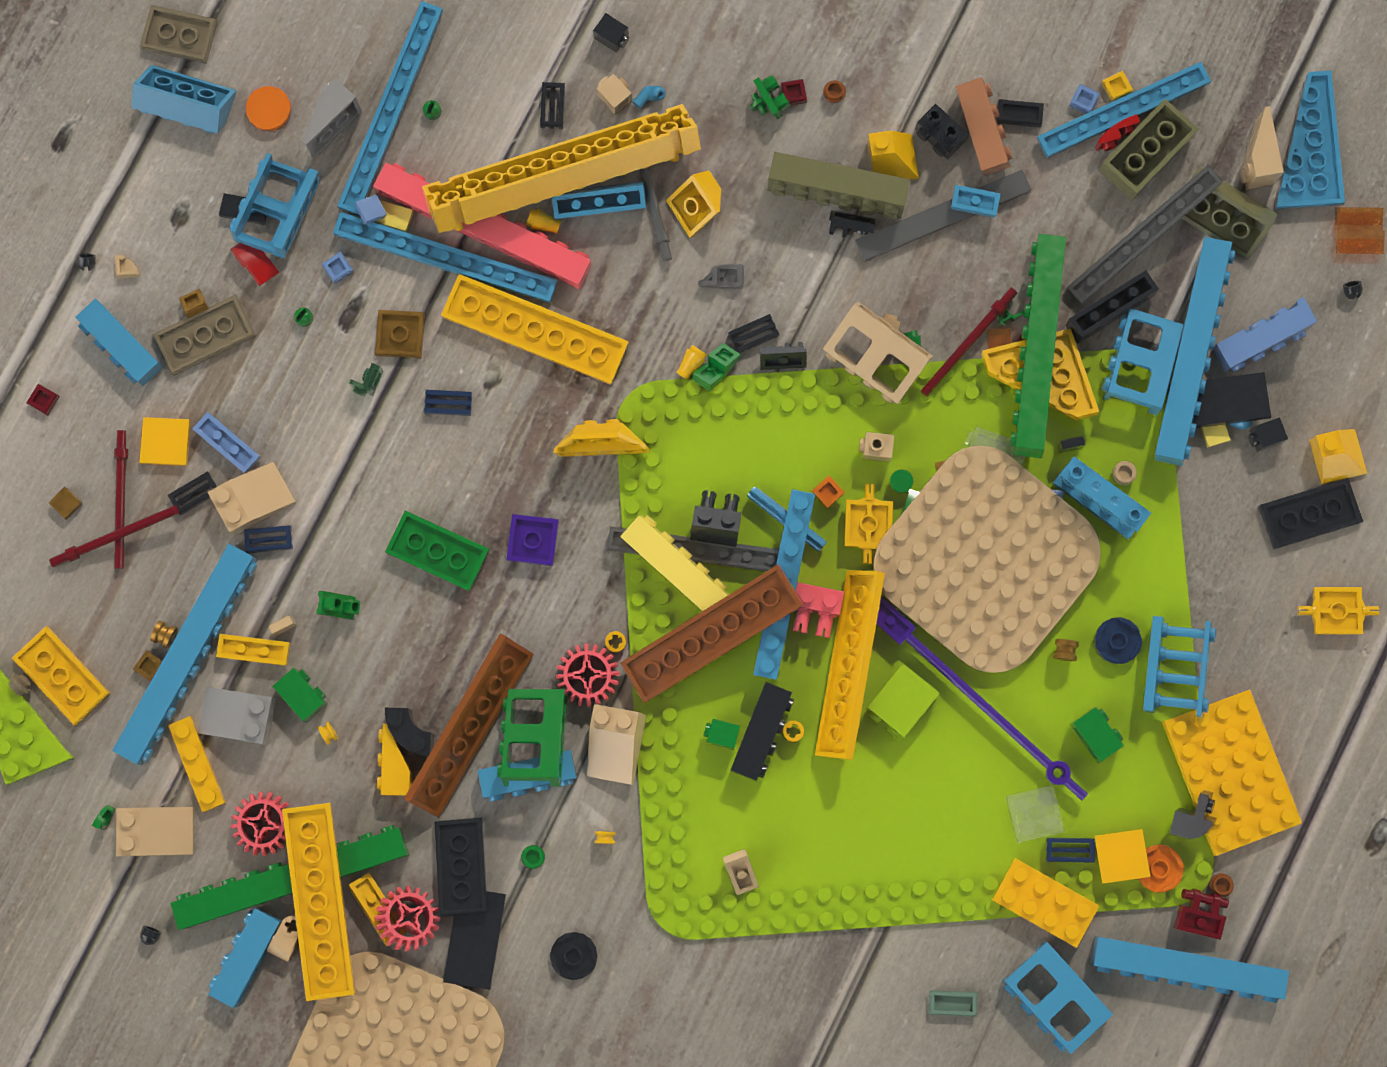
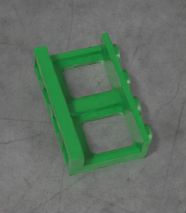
M508 689V697L503 700V710L506 712V719H502L501 722L504 741H500L499 745L502 763H498V778L502 779L504 786H509V781H550L551 787H561L567 710L565 690ZM516 700H543L545 702L543 722L541 724H514ZM512 744H540L539 767L510 768Z

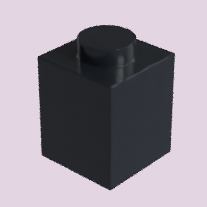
M607 13L604 14L593 30L594 39L616 53L620 47L624 48L630 38L628 27Z
M1280 417L1252 427L1249 430L1250 434H1248L1249 442L1252 447L1256 448L1257 452L1282 444L1288 440Z

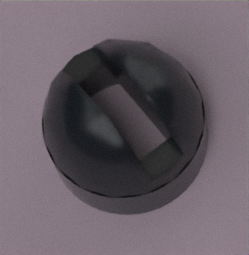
M88 253L78 254V267L83 271L85 267H88V271H91L96 264V255Z
M1350 281L1343 284L1345 296L1349 299L1359 298L1363 291L1362 282Z
M143 926L140 939L145 945H153L159 940L161 932L155 928Z

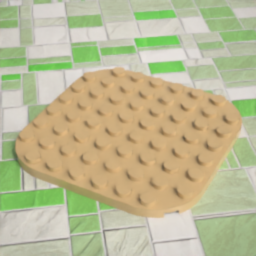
M972 446L954 453L940 466L880 540L875 551L873 563L874 571L885 573L882 594L893 605L970 667L984 672L996 673L1011 670L1029 658L1091 582L1097 572L1101 553L1099 539L1093 526L1078 511L1005 452L989 446Z
M372 951L361 952L351 955L355 994L316 1001L288 1066L497 1067L504 1049L505 1030L499 1012L484 996L390 955Z

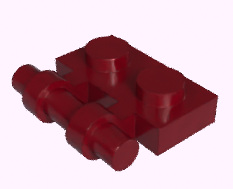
M1194 888L1191 890L1183 889L1181 897L1189 899V905L1179 904L1174 928L1221 940L1227 917L1218 913L1220 907H1228L1229 900L1221 898L1219 894L1212 893L1208 895ZM1200 902L1209 905L1208 911L1199 909Z

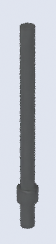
M649 167L640 169L656 230V243L660 246L663 261L672 260L668 244L670 239L663 225Z

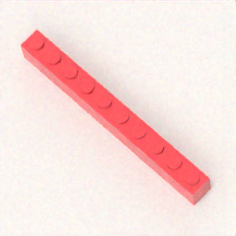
M385 163L373 186L376 193L432 219L422 186L430 183L426 182V179L417 173L411 175L405 172V168L396 163H393V165ZM503 214L488 217L473 224L462 222L463 230L457 231L579 290L592 266L587 254L581 251L575 253L560 241L554 243L548 240V236L539 231L533 233L527 230L528 227L520 222L515 221V223L508 221L507 217Z

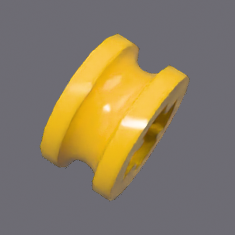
M618 631L610 632L605 638L606 647L612 652L622 651L626 646L625 636ZM614 635H618V639L622 638V643L619 644L617 649L613 648V645H609V641L613 640Z
M329 721L326 722L324 727H318L327 745H330L332 740H339Z
M789 721L784 725L783 736L787 741L797 742L803 737L804 728L800 722ZM792 725L798 726L796 729H800V734H796L795 738L789 737L790 733L787 734L786 731Z
M595 831L597 839L594 840V843L615 844L616 841L613 840V836L616 835V832Z

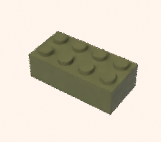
M1164 99L1102 163L1098 171L1133 201L1193 139L1199 129L1170 102Z

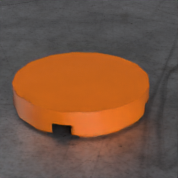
M263 86L254 90L248 97L245 105L249 121L253 126L262 131H276L284 127L291 116V103L287 95L281 89L273 86Z
M1152 845L1146 848L1150 877L1138 879L1139 882L1146 889L1153 892H1167L1174 889L1183 877L1184 864L1180 855L1173 848L1165 845Z

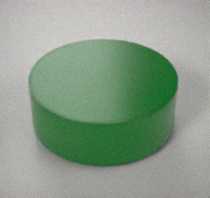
M903 469L895 471L890 477V487L899 494L908 492L913 485L911 473Z
M537 845L527 846L521 854L522 863L530 869L541 867L545 861L543 849Z

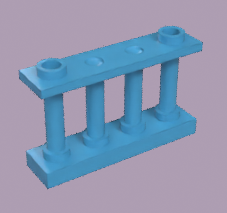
M1076 457L1072 458L1052 483L1127 540L1134 531H1139L1151 514L1150 511Z
M1153 616L1143 706L1145 712L1155 713L1156 708L1169 706L1197 709L1196 716L1198 718H1203V713H1208L1209 699L1205 698L1210 644L1215 642L1216 628H1212L1211 621H1206L1205 629L1168 626L1163 617ZM1167 635L1204 639L1203 653L1166 649V647H1162L1163 637L1167 638ZM1165 659L1202 662L1200 676L1163 673V670H1160V662ZM1167 682L1199 686L1198 700L1161 696V694L1157 693L1158 684Z

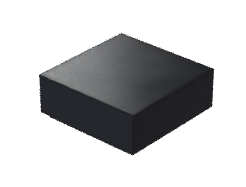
M1080 436L1061 440L1057 445L1059 453L1082 449L1085 446L1084 437Z

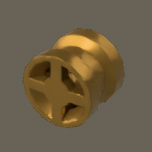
M159 620L151 633L150 641L162 643L163 647L169 649L177 636L178 628L175 626L169 627L165 622Z
M1055 639L1057 649L1053 653V658L1076 662L1077 656L1075 651L1079 647V642Z

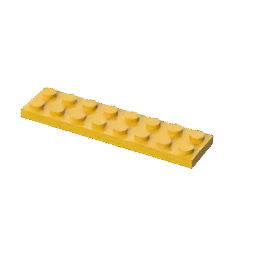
M458 274L441 314V317L610 385H612L629 344L627 340Z
M847 570L844 594L838 618L815 750L816 756L853 760L885 576L883 572Z
M331 802L282 809L306 1001L354 995L355 987Z

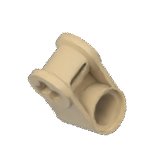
M295 914L284 918L267 949V952L287 962L291 960L299 942L297 929L290 930L291 925L289 924L294 920L296 921Z

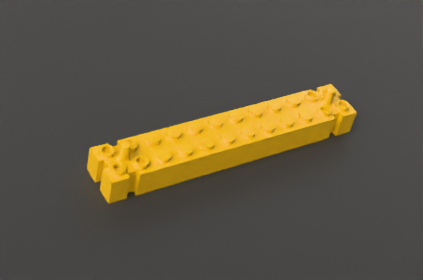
M677 105L665 109L666 113L660 115L655 112L450 177L448 182L442 184L440 181L422 186L427 208L432 219H434L439 233L451 231L454 228L456 231H461L464 228L462 222L473 224L488 217H495L510 210H517L532 203H539L554 196H561L566 192L583 189L588 185L604 182L613 177L623 176L638 169H645L660 162L670 160L677 162L679 160V153L689 155L701 150L697 125L692 118H689L684 105Z

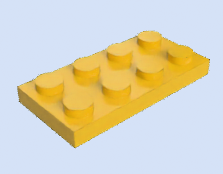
M1016 858L1013 859L992 898V901L1075 948L1078 947L1099 908V905Z

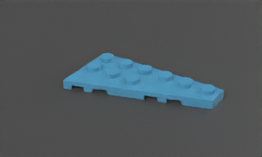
M1332 71L1308 72L1306 75L1275 209L1337 206L1345 203Z

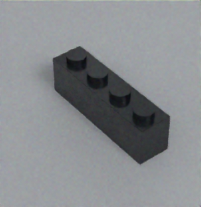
M1147 270L1069 318L1065 326L1067 329L1071 328L1074 339L1079 344L1121 318L1122 315L1127 314L1130 308L1135 309L1154 297L1159 288Z
M765 682L731 767V772L756 782L758 777H764L768 765L764 764L767 755H773L777 743L773 742L776 733L781 734L786 722L781 720L785 711L790 712L794 699L790 698L792 692Z

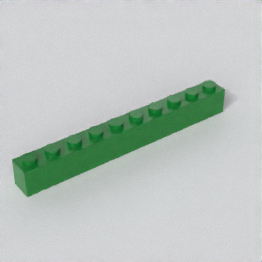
M1038 234L1037 242H1032L1031 255L1035 257L1034 263L1030 262L1028 276H1032V283H1028L1026 297H1030V304L1025 305L1024 318H1028L1027 325H1023L1022 339H1026L1025 347L1021 346L1019 360H1023V368H1019L1017 374V381L1021 382V387L1016 389L1015 403H1019L1018 411L1013 413L1012 425H1016V433L1012 432L1010 446L1014 447L1013 455L1041 459L1044 452L1066 237Z
M391 825L380 829L381 833L372 836V832L358 836L359 841L350 843L349 840L336 843L340 877L342 878L409 856L402 828L395 829V826ZM281 862L267 866L268 871L259 873L258 870L245 873L244 879L236 881V878L233 877L221 881L222 886L213 888L212 884L199 888L200 893L191 896L190 892L176 896L177 901L170 904L178 930H184L293 894L289 864L282 866Z

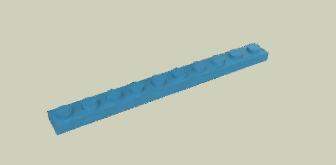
M421 1L337 205L339 209L360 216L355 203L367 198L443 14L442 8Z
M342 212L338 216L333 231L334 236L460 274L547 303H551L558 283L556 279L371 222L365 225L361 218Z

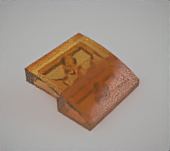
M1335 207L1336 253L1384 254L1383 208Z

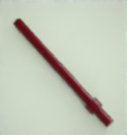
M1010 287L1000 300H996L992 304L989 313L920 390L924 396L927 397L996 317L998 315L1001 316L1006 311V306L1017 295L1016 290Z
M117 430V448L114 449V458L116 459L115 531L125 527L126 459H128L125 430ZM124 537L115 541L114 569H124Z
M174 505L83 545L67 548L64 553L50 558V564L52 567H55L67 561L73 562L80 559V556L175 516L180 513L179 509Z

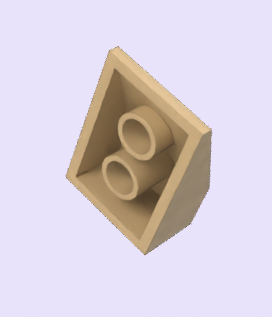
M1270 106L1265 107L1254 122L1242 170H1240V179L1242 183H1245L1246 190L1273 186L1284 173Z
M274 462L231 479L208 492L228 531L234 536L296 503Z
M594 704L589 730L588 777L633 785L647 715L640 712Z
M194 807L116 808V856L194 855Z

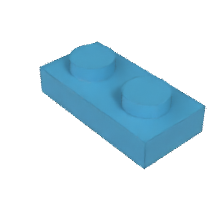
M955 185L950 209L996 218L1000 193Z

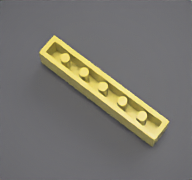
M639 515L620 536L702 611L729 595L725 591L727 586L718 578L713 580L707 575L710 571L700 562L696 565L690 559L692 555L684 547L680 549L673 544L675 539L666 531L661 533L656 529L657 523L648 515L645 518Z

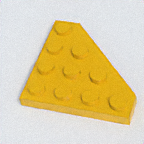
M1070 328L1056 332L1049 407L1074 420L1098 415L1099 409ZM1026 340L982 350L981 355L987 374L1014 389H1020L1021 382L1017 381L1018 369L1023 368V360H1019L1021 346L1025 347Z

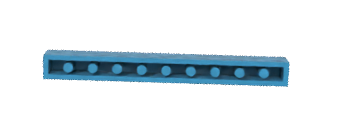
M1204 237L1155 452V461L1183 466L1184 459L1189 460L1192 446L1188 445L1189 437L1194 438L1197 425L1193 423L1194 415L1199 416L1201 402L1197 400L1199 393L1204 394L1206 380L1202 378L1204 371L1209 372L1211 358H1207L1209 350H1214L1216 337L1212 336L1213 329H1218L1221 315L1217 314L1218 307H1223L1226 293H1222L1223 285L1228 286L1231 272L1227 271L1228 264H1233L1235 250H1231L1232 242Z
M231 544L227 545L114 746L113 752L138 765H143L144 762L147 763L153 754L152 747L154 743L160 741L165 732V729H163L167 720L170 721L174 717L177 710L175 706L178 700H182L188 691L187 684L190 679H194L200 669L198 665L201 659H205L211 650L210 643L214 637L217 638L223 628L221 624L224 618H228L234 609L233 602L237 596L240 597L246 587L244 583L247 577L254 574L257 568V559Z

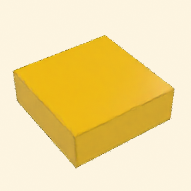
M1123 71L1101 82L1111 102L1133 91Z

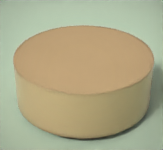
M1128 461L1119 462L1112 470L1114 481L1120 485L1130 484L1137 475L1135 466Z

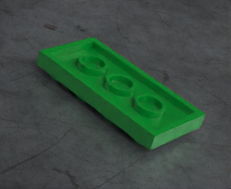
M405 510L385 553L470 592L490 549Z

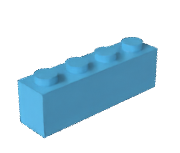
M639 181L576 189L566 192L561 196L552 197L555 219L646 208L644 183Z
M96 298L75 317L80 322L78 327L87 336L91 333L96 338L93 343L102 352L107 350L111 354L109 359L118 368L122 365L127 370L125 376L133 384L139 382L144 386L163 368Z
M571 750L563 752L561 787L572 785V780L577 779ZM540 757L512 762L510 768H538ZM498 766L478 770L483 798H489L490 802L503 800V795L512 793L513 797L526 795V790L535 788L536 792L549 790V785H551L550 781H509V786H504L502 779L498 778Z
M255 908L254 911L250 910L243 922L246 926L242 933L238 932L232 941V945H234L233 950L230 954L227 953L220 964L223 967L221 972L212 978L208 986L211 988L208 995L232 1008L239 1006L267 954L272 938L282 923L281 919L260 908Z

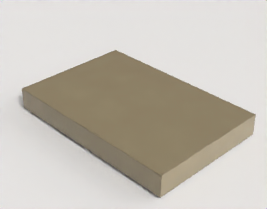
M151 5L140 49L207 64L218 21L214 18Z

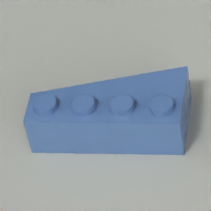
M1305 298L1297 300L1288 310L1286 307L1278 310L1268 320L1265 318L1249 327V330L1243 329L1217 343L1214 346L1213 352L1224 372L1233 370L1235 373L1246 367L1245 363L1252 359L1254 362H1257L1267 356L1265 352L1271 349L1276 352L1287 346L1285 342L1291 339L1296 342L1307 336L1306 331L1317 320Z

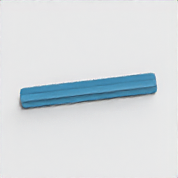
M753 487L747 497L782 525H785L787 510L760 489ZM808 528L805 543L814 550L821 551L826 541Z

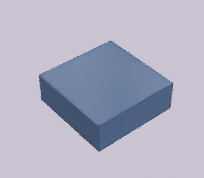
M1079 84L1069 106L1087 114L1092 111L1100 93Z
M377 194L355 203L365 225L385 218L387 215Z
M341 251L322 263L334 284L354 272Z

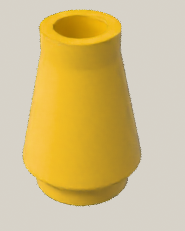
M531 208L526 226L531 227V230L557 234L561 221L539 208L537 210Z
M694 345L690 349L687 348L676 373L688 380L706 362L704 359L707 354Z

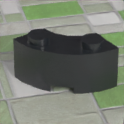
M385 707L387 726L395 740L405 749L420 756L428 757L434 747V734L423 731L417 726L411 709Z

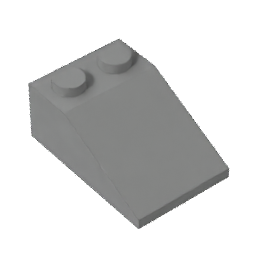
M337 79L323 87L303 140L305 147L313 158L362 113L356 97Z
M207 687L198 733L268 746L277 699Z

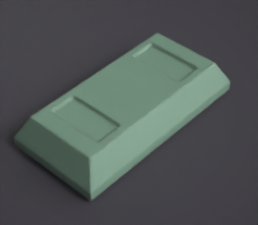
M930 990L929 1015L977 1017L978 992Z

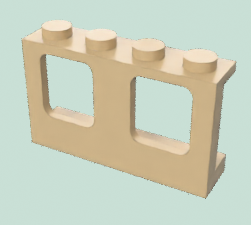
M860 302L852 306L823 348L827 352L826 356L834 362H841L845 365L844 369L853 376L859 375L864 379L863 383L873 390L875 388L883 393L882 397L885 400L897 404L902 401L904 395L921 371L933 358V355ZM851 326L872 340V344L858 363L836 348ZM888 354L894 355L910 369L896 391L873 375Z

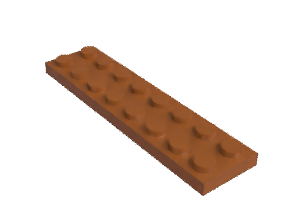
M777 564L620 662L643 703H647L804 606L780 564Z
M499 634L405 795L404 799L438 818L440 817L501 712L503 700L508 697V689L515 688L534 654L505 635Z

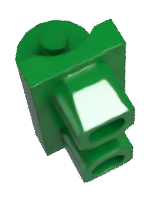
M772 75L763 80L759 77L753 80L762 97L760 98L757 92L751 95L754 101L750 105L751 110H759L761 115H765L768 112L765 108L767 105L777 120L783 117L781 112L788 108L790 103L784 93L774 99L772 98L770 93L780 87L776 78Z
M327 591L318 592L319 603L316 614L346 620H353L354 615L359 614L360 601L356 600V597Z

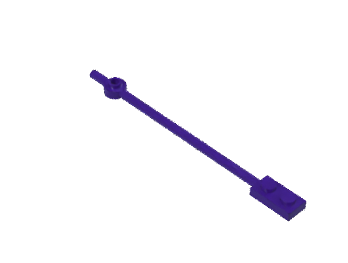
M881 596L876 623L878 627L899 646L904 640L1041 763L1046 768V778L1050 783L1054 785L1064 784L1081 801L1088 795L1086 791L1070 778V768L1065 762H1052L911 634L916 627ZM1055 769H1059L1061 771V776L1059 778L1055 777L1053 774V771Z

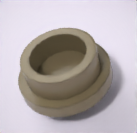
M14 674L11 677L9 686L17 695L22 696L31 691V682L26 676Z

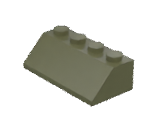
M1199 166L1192 178L1204 168ZM1224 181L1182 219L1213 239L1232 242L1231 250H1235L1236 253L1248 260L1273 225L1278 214Z

